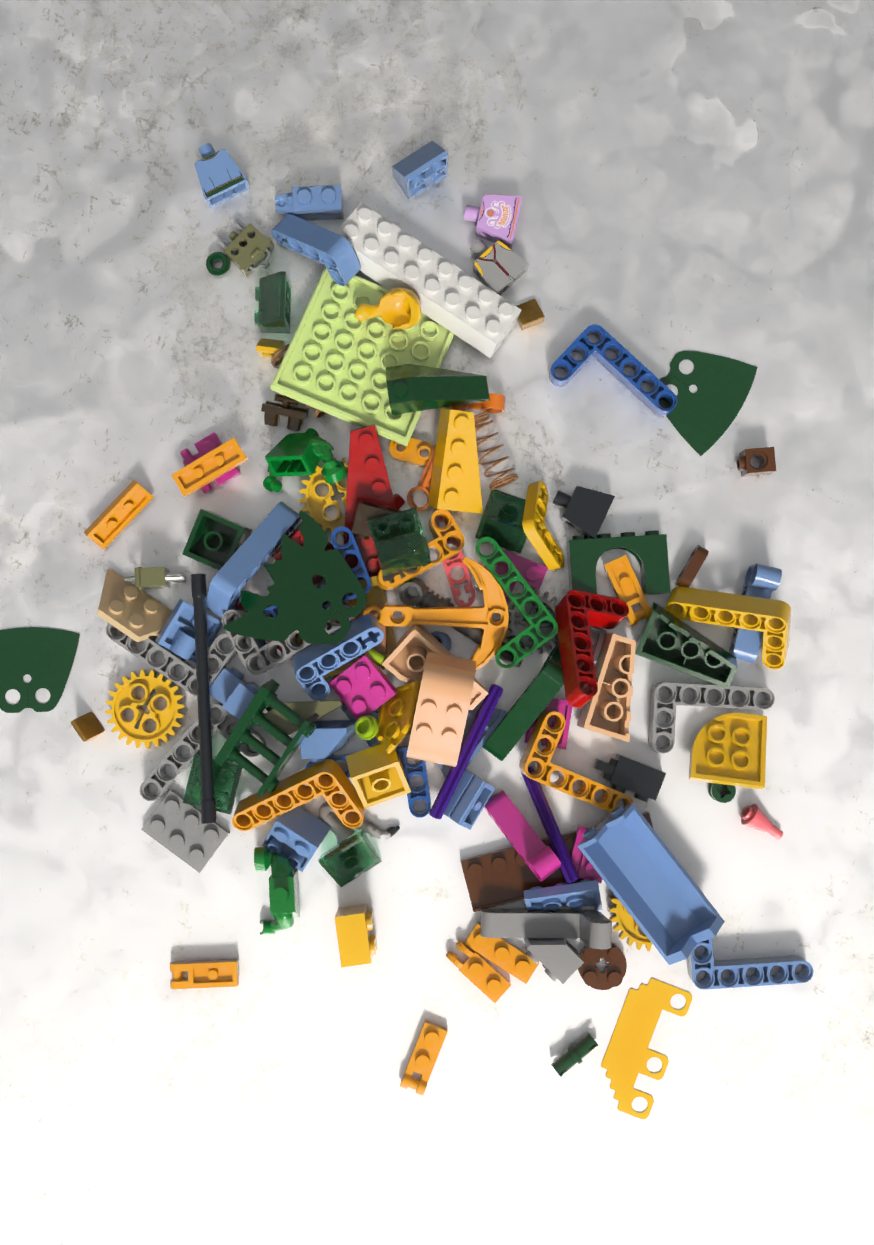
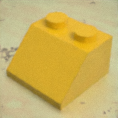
M379 744L345 756L351 780L364 808L411 792L396 748L388 754L383 748V744Z

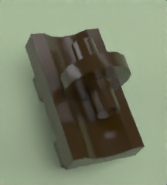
M275 394L274 401L282 402V404L266 401L265 404H262L261 411L265 412V425L278 426L280 415L287 416V429L294 431L301 430L304 419L308 417L309 409L290 406V404L299 405V401L280 394Z

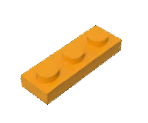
M232 438L171 476L183 496L187 497L248 459L236 439Z
M133 480L84 533L102 549H105L152 500L153 496L137 481Z
M477 922L464 944L527 984L539 962L536 964L524 951L503 938L480 936L481 924Z

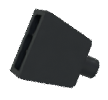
M576 486L571 496L558 490L552 503L565 509L561 517L563 522L582 535H587L588 539H595L615 496Z

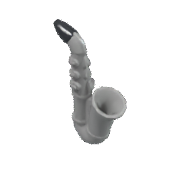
M324 802L320 806L319 817L322 822L331 827L330 830L337 838V844H340L355 833L354 830L346 827L341 822L328 802ZM363 819L362 825L355 829H362L364 833L370 834L371 837L387 840L394 836L400 827H389L383 830L368 820Z

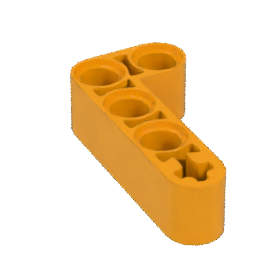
M436 510L429 519L428 526L435 538L433 541L393 561L379 571L376 581L381 589L392 590L457 555L465 545L464 536L449 511ZM435 518H444L446 527H438L435 524ZM448 538H453L458 542L457 549H451L447 546L446 541ZM428 549L434 550L437 554V559L434 561L428 560L425 556V551ZM404 562H414L416 571H406L403 566ZM397 566L399 574L392 579V583L389 581L384 582L385 573L388 576L394 574L397 571Z

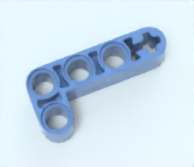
M286 214L271 230L273 238L280 245L324 264L331 278L340 286L344 287L361 270L353 247L346 238L292 214Z
M757 563L750 565L746 572L741 595L771 599L772 591H776L779 587L782 569ZM734 627L729 653L736 657V659L754 663L758 656L763 632Z
M366 614L350 623V630L341 642L336 644H312L293 656L292 666L296 678L311 699L322 700L329 695L330 687L325 676L326 674L382 642L384 634L374 615ZM338 629L337 631L331 633L330 635H334V634L338 633L340 629Z

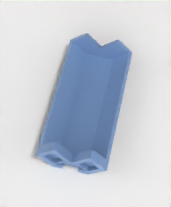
M634 803L625 807L619 805L611 811L610 816L596 827L589 828L583 833L584 839L577 847L669 965L687 959L697 943L717 935L725 921Z

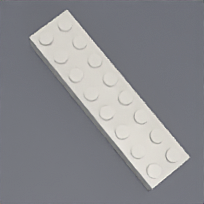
M362 202L336 232L346 238L353 247L361 266V272L388 290L394 287H404L415 292L420 300L422 313L487 357H492L515 326L522 311L520 308Z

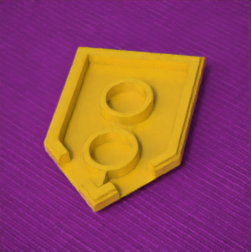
M419 681L396 687L398 692L380 706L377 720L379 729L376 738L381 741L383 748L388 754L398 746L412 728L420 690Z

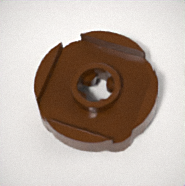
M611 941L610 949H593L585 946L580 951L584 963L578 968V972L586 985L597 990H609L622 983L627 970V962L623 952L615 943ZM600 958H604L605 962L608 963V967H605L603 971H600L599 967H595V963H599Z

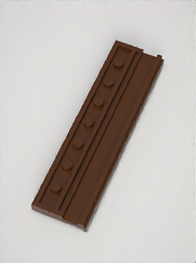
M649 812L641 813L653 828ZM577 830L561 834L569 854H571ZM548 838L541 839L542 842H543L546 846H549V847L551 848V850L553 851V848H552V846H551V844H550L549 839H548ZM514 847L460 860L473 912L523 900L524 890H530L532 887L540 886L545 888L552 887L558 883H567L561 868H558L540 882ZM579 878L578 880H576V881H574V882H572V883H567V884L578 883L579 881L585 880V879Z

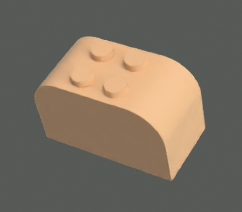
M427 651L406 757L456 767L474 685L476 661Z

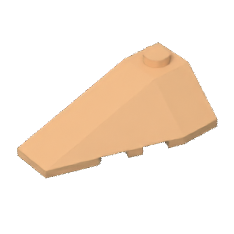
M413 624L400 638L382 662V665L399 680L406 683L419 681L421 685L427 651L449 656L453 655L422 625ZM476 678L474 679L469 705L470 710H473L489 693Z

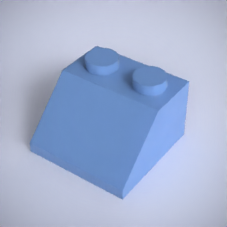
M357 720L316 721L314 723L317 725L315 731L308 738L305 737L300 744L301 759H310V762L318 763L324 762L327 757H333L334 753L341 750L356 733L355 723Z

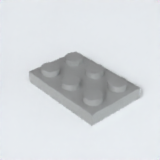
M173 789L168 792L141 829L199 873L204 869L230 833L217 822L202 824L201 810Z

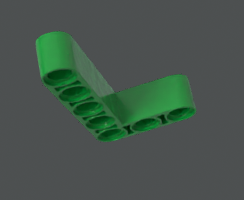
M483 537L479 539L475 547L477 557L485 568L491 572L502 587L503 592L529 625L527 629L496 652L495 661L497 665L501 668L509 669L551 639L557 633L558 624L493 538ZM483 543H489L493 546L494 551L490 555H483L479 550L480 546ZM502 562L507 565L508 572L505 575H498L495 572L494 566L497 563ZM513 582L520 583L523 587V592L519 595L512 594L509 590L510 584ZM532 601L537 605L538 611L536 614L529 615L525 612L524 606L527 602ZM547 621L551 623L553 630L549 635H544L540 632L539 626L541 622ZM529 636L532 639L533 645L531 649L524 650L520 647L519 641L521 637ZM502 651H510L512 653L513 661L511 664L505 665L500 662L499 656Z

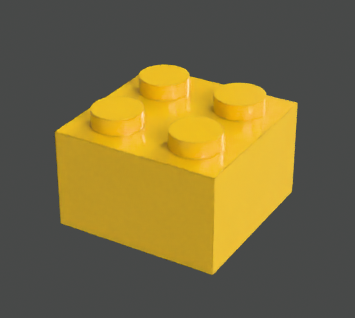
M367 904L338 908L335 915V925L341 968L372 963L373 955H376V950L378 949L376 934L371 935L374 925L373 911L368 910Z

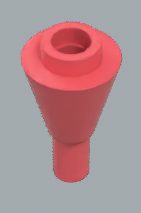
M756 804L746 806L741 812L742 825L767 832L776 839H780L783 836V831L774 826Z

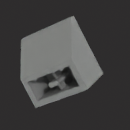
M524 938L526 954L536 964L540 961L545 968L544 972L554 982L558 979L564 984L584 963L579 951L566 938Z

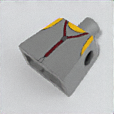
M479 239L470 248L478 257L473 263V271L482 284L500 296L528 270L529 263L501 241H496L488 248Z

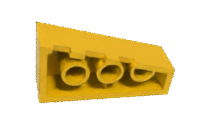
M441 408L428 506L442 510L483 514L474 412Z

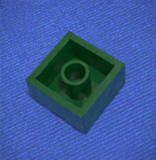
M200 509L182 554L220 570L251 535L253 529L211 511Z

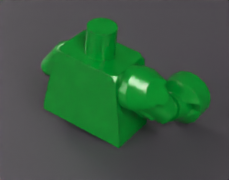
M308 428L305 433L287 434L265 456L268 463L267 472H269V476L264 479L263 486L271 492L275 491L278 493L282 489V482L277 480L276 477L312 475L320 460L323 462L324 468L321 473L326 483L332 484L341 481L347 475V469L342 461L332 458L331 450H334L333 446L319 437L315 429Z
M255 847L254 866L256 872L267 871L269 866H271L272 874L269 877L270 914L275 918L274 920H260V924H263V930L260 932V935H274L277 931L292 927L294 918H300L298 870L294 871L288 859L279 853L271 852L266 847Z

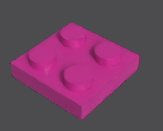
M368 653L328 683L357 720L372 713L398 692Z

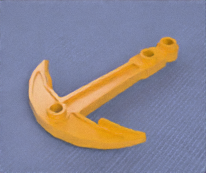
M464 557L462 561L474 575L479 589L483 590V606L414 608L411 605H385L380 608L377 605H369L363 612V615H366L371 610H375L378 613L376 617L378 622L384 626L410 627L416 624L482 628L481 644L476 645L469 659L476 661V670L487 664L500 649L509 621L508 606L502 587L488 569L467 557ZM401 611L403 615L397 619L393 616V613ZM499 613L501 615L500 619L493 620L491 618L492 614Z

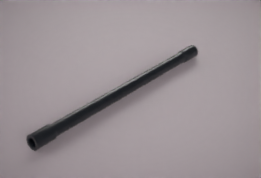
M191 574L202 795L201 823L206 824L217 822L216 800L214 798L206 618L207 589L206 574Z

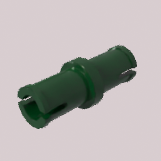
M587 1033L573 1047L570 1045L567 1048L568 1051L551 1065L558 1075L562 1077L577 1063L580 1065L583 1062L582 1059L599 1045L590 1033Z

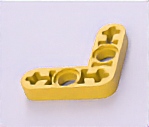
M540 480L528 485L522 526L525 535L547 568L552 571L563 568L565 561L560 547L545 526L548 490L545 483Z

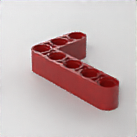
M570 590L555 607L565 697L568 703L575 708L585 706L598 692L590 626L605 629L616 628L629 614L628 605L619 598Z

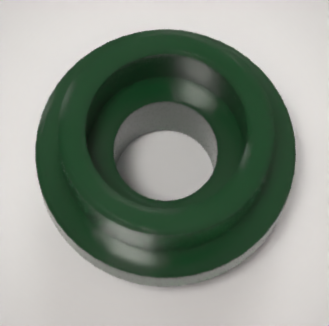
M214 252L208 256L206 267L210 274L220 277L228 273L230 260L226 254ZM217 262L223 263L221 268H215V264Z

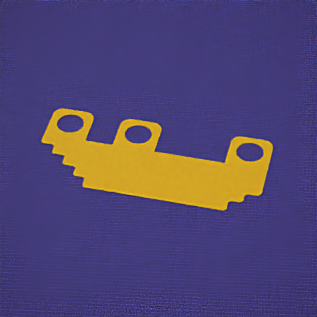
M653 978L649 980L648 985L641 984L638 990L629 989L601 1064L602 1068L607 1069L606 1078L611 1079L610 1089L615 1090L613 1098L619 1101L617 1107L619 1111L643 1120L648 1118L654 1099L651 1095L633 1089L638 1073L656 1080L663 1078L669 1060L665 1055L649 1050L648 1047L662 1009L681 1017L687 1014L692 1001V995L689 992ZM675 994H681L686 999V1005L681 1010H676L671 1006L670 1001ZM656 1057L661 1060L662 1069L658 1073H651L647 1069V1062L650 1058ZM636 1097H643L648 1103L647 1109L642 1113L635 1112L632 1108V1102Z

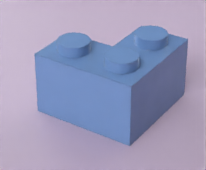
M232 667L231 670L224 668L210 686V695L223 704L222 708L240 720L260 686L254 682L247 683L242 679L244 674L236 668Z

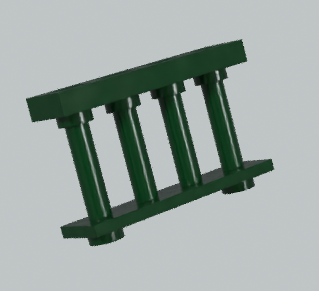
M273 679L261 685L213 760L220 766L229 761L236 762L260 781L263 785L256 794L259 797L267 791L272 793L280 783L277 778L304 738H308L315 731L317 725L314 723L319 717L317 713H314L305 720L280 701L275 693L280 684ZM266 706L273 707L300 728L294 738H291L264 717L265 713L263 711ZM254 725L261 726L287 747L281 757L253 736L251 729ZM242 743H247L275 765L269 775L241 754L239 748Z

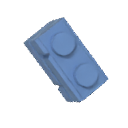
M465 769L444 815L457 824L471 830L496 787Z

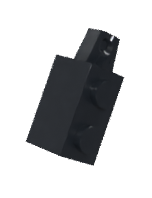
M619 754L616 755L615 759L610 758L609 763L596 758L593 768L605 772L603 779L612 783V789L625 793L626 789L635 792V798L648 802L649 798L656 801L666 775L665 772Z

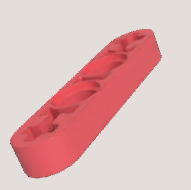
M438 517L435 519V524L439 527V522L443 521L446 525V521L444 518ZM455 539L446 541L447 544H453L458 548V542ZM461 550L457 555L442 563L455 603L460 607H469L475 601V591L467 566L462 561L464 556ZM454 567H461L464 570V577L461 580H454L451 577L450 572ZM468 581L469 585H464L465 592L471 593L472 596L468 598V603L458 600L461 591L459 587L454 589L453 585H459Z

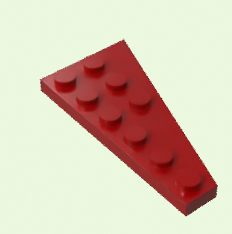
M374 424L350 430L344 526L350 530L358 499L396 509ZM401 524L377 538L369 537V540L355 537L370 577L377 576L384 566L408 554ZM344 532L345 545L348 543L350 539L349 534L347 532ZM349 555L345 559L350 568H355L358 565L359 561L356 555ZM410 561L404 562V568L411 567Z

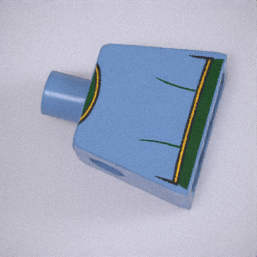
M210 143L204 144L199 148L202 159L195 162V168L209 208L250 189L245 175L225 149L215 152Z

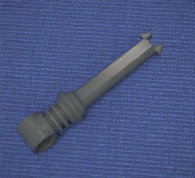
M415 577L400 587L399 597L406 605H411L415 608L418 606L420 608L454 607V604L450 602L451 598H438L439 594L437 593L435 596V591L429 592V587L420 578ZM408 587H415L418 591V596H411L408 593ZM452 627L476 644H481L482 628ZM502 651L499 659L509 665L513 661V655L510 651ZM521 660V661H520L519 663H517L515 666H516V667H520V665L522 664L521 662H522L523 660Z

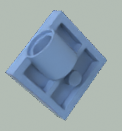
M180 599L155 641L178 656L196 663L194 608L190 603ZM206 613L209 647L221 627L222 621Z

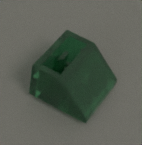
M416 507L367 521L383 577L431 563L430 550Z
M200 753L194 755L182 803L201 807ZM213 761L214 798L216 800V811L232 813L243 769L237 763L229 761L220 766Z

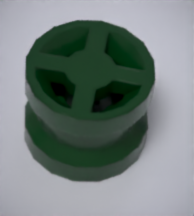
M709 783L708 794L712 799L720 803H727L734 798L736 788L732 785L723 786V784Z

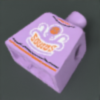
M483 195L481 207L466 205L464 220L477 222L476 235L494 243L501 241L508 248L512 249L522 196Z

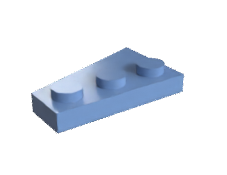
M585 879L573 884L558 883L552 887L543 888L536 886L530 888V890H524L527 910H558L561 906L571 907L572 910H582V906H594V910H603L598 880Z

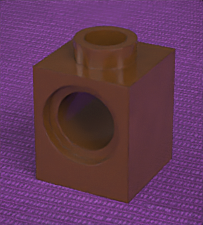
M774 447L744 449L737 457V469L741 471V477L770 475L776 471ZM751 457L759 459V468L752 466L750 462Z

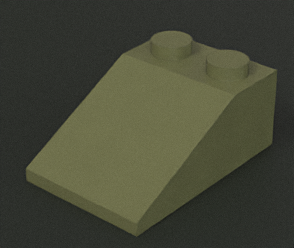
M342 700L284 703L305 720L314 713L319 715V719L344 705ZM266 707L267 713H265L264 717L287 735H291L300 729L273 707Z

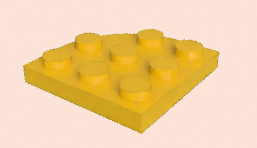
M728 713L720 715L707 723L699 731L691 747L689 780L763 789L765 787L767 716Z

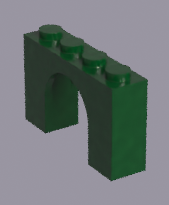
M658 530L645 531L643 536H635V532L620 533L621 537H611L610 533L597 534L595 539H587V535L572 536V540L567 542L570 590L597 594L596 564L600 556L606 551L620 549L629 552L637 560L640 566L641 586L644 595L670 593L667 535H659Z

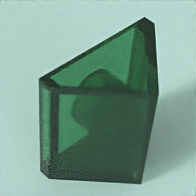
M363 830L358 831L323 853L318 859L320 865L340 887H343L382 862Z

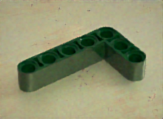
M559 644L554 647L540 672L482 746L500 761L505 759L564 685Z

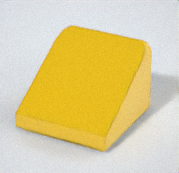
M261 338L256 345V350L262 357L273 358L284 347L285 343L283 340Z

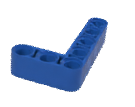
M593 324L588 326L560 355L550 369L549 379L551 383L561 387L566 385L594 357L656 415L661 417L667 416L677 405V397L674 392L600 325ZM595 334L599 337L600 341L593 343L589 341L587 336ZM613 350L617 354V358L609 359L605 352ZM578 351L583 355V359L575 360L572 358L571 353ZM623 367H632L635 374L631 376L625 374ZM559 368L566 371L567 376L559 378L555 375L554 371ZM641 383H649L652 386V391L645 392L641 388ZM659 399L668 400L670 407H661Z
M337 527L331 534L333 547L339 550L344 559L349 555H356L358 557V565L355 568H351L357 579H366L368 585L364 591L368 594L372 588V581L355 537L347 527ZM340 532H347L350 539L345 545H339L336 541V537ZM347 593L343 596L342 603L354 600L357 596L354 593ZM325 601L322 605L323 609L329 608L331 603ZM270 606L263 611V614L270 613L273 617H276L278 615V607Z
M408 746L396 747L411 790L410 793H407L409 810L415 817H425L431 810L426 762L420 760L417 763H410L406 757ZM351 754L336 755L325 759L343 760L347 763L345 756ZM309 762L306 765L305 769L312 766V764L315 763ZM347 768V771L345 772V774H346V776L349 778V777H350V773H349V769ZM413 775L422 776L424 783L421 787L411 785L410 778ZM417 799L424 800L427 803V808L424 811L415 810L413 807L414 801Z

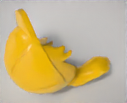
M394 287L382 295L379 303L372 305L363 303L359 305L354 317L359 322H362L367 318L379 316L386 324L392 325V329H408L420 321L422 307L415 292L404 287Z

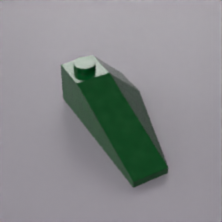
M415 364L386 367V382L392 415L490 401L487 377L485 375Z

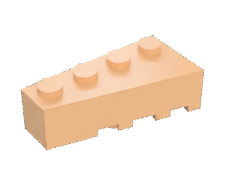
M605 633L595 665L598 692L582 707L577 726L626 742L630 741L629 721H631L630 704L633 694L632 673H634L635 640L613 633Z

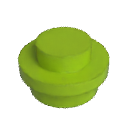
M370 715L360 717L355 723V732L363 740L373 739L379 729L377 719Z

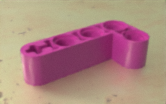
M503 790L487 801L484 809L540 882L561 867V862L555 853L542 842Z

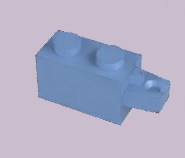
M341 185L292 187V192L275 195L276 212L292 214L306 221L344 219Z

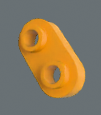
M414 438L410 439L408 446H405L406 448L402 452L396 449L399 443L391 440L389 444L390 455L395 460L421 467H426L434 449L431 443ZM422 450H427L429 452V455L427 457L420 456V452Z

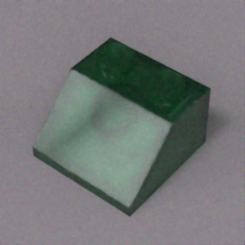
M280 271L260 278L259 287H255V300L259 301V310H255L254 321L261 333L290 334L291 284L286 271Z
M491 490L475 538H493L500 547L521 554L527 538L522 526L526 500L499 490Z

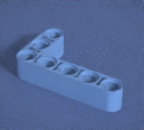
M282 501L276 505L214 576L209 586L206 608L222 618L226 611L236 608L242 588L282 543L281 537L284 534L288 536L299 522L301 517L296 511Z
M712 938L697 943L687 958L688 976L697 988L703 990L805 983L811 980L814 973L812 965L798 955L714 961ZM698 946H704V953L700 956H695L694 950ZM803 964L802 972L795 974L796 966ZM776 965L779 966L778 973L771 976V968ZM754 967L755 973L751 977H746V970ZM730 969V976L726 979H721L722 971ZM706 971V977L703 980H696L698 972Z

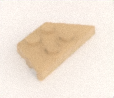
M109 568L106 572L97 615L136 642L146 640L150 636H158L172 611L144 591L139 590L129 581H125L122 576Z

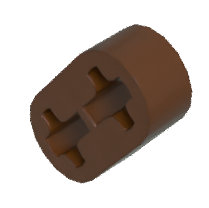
M700 545L696 546L675 582L676 585L689 588L708 556L709 551Z

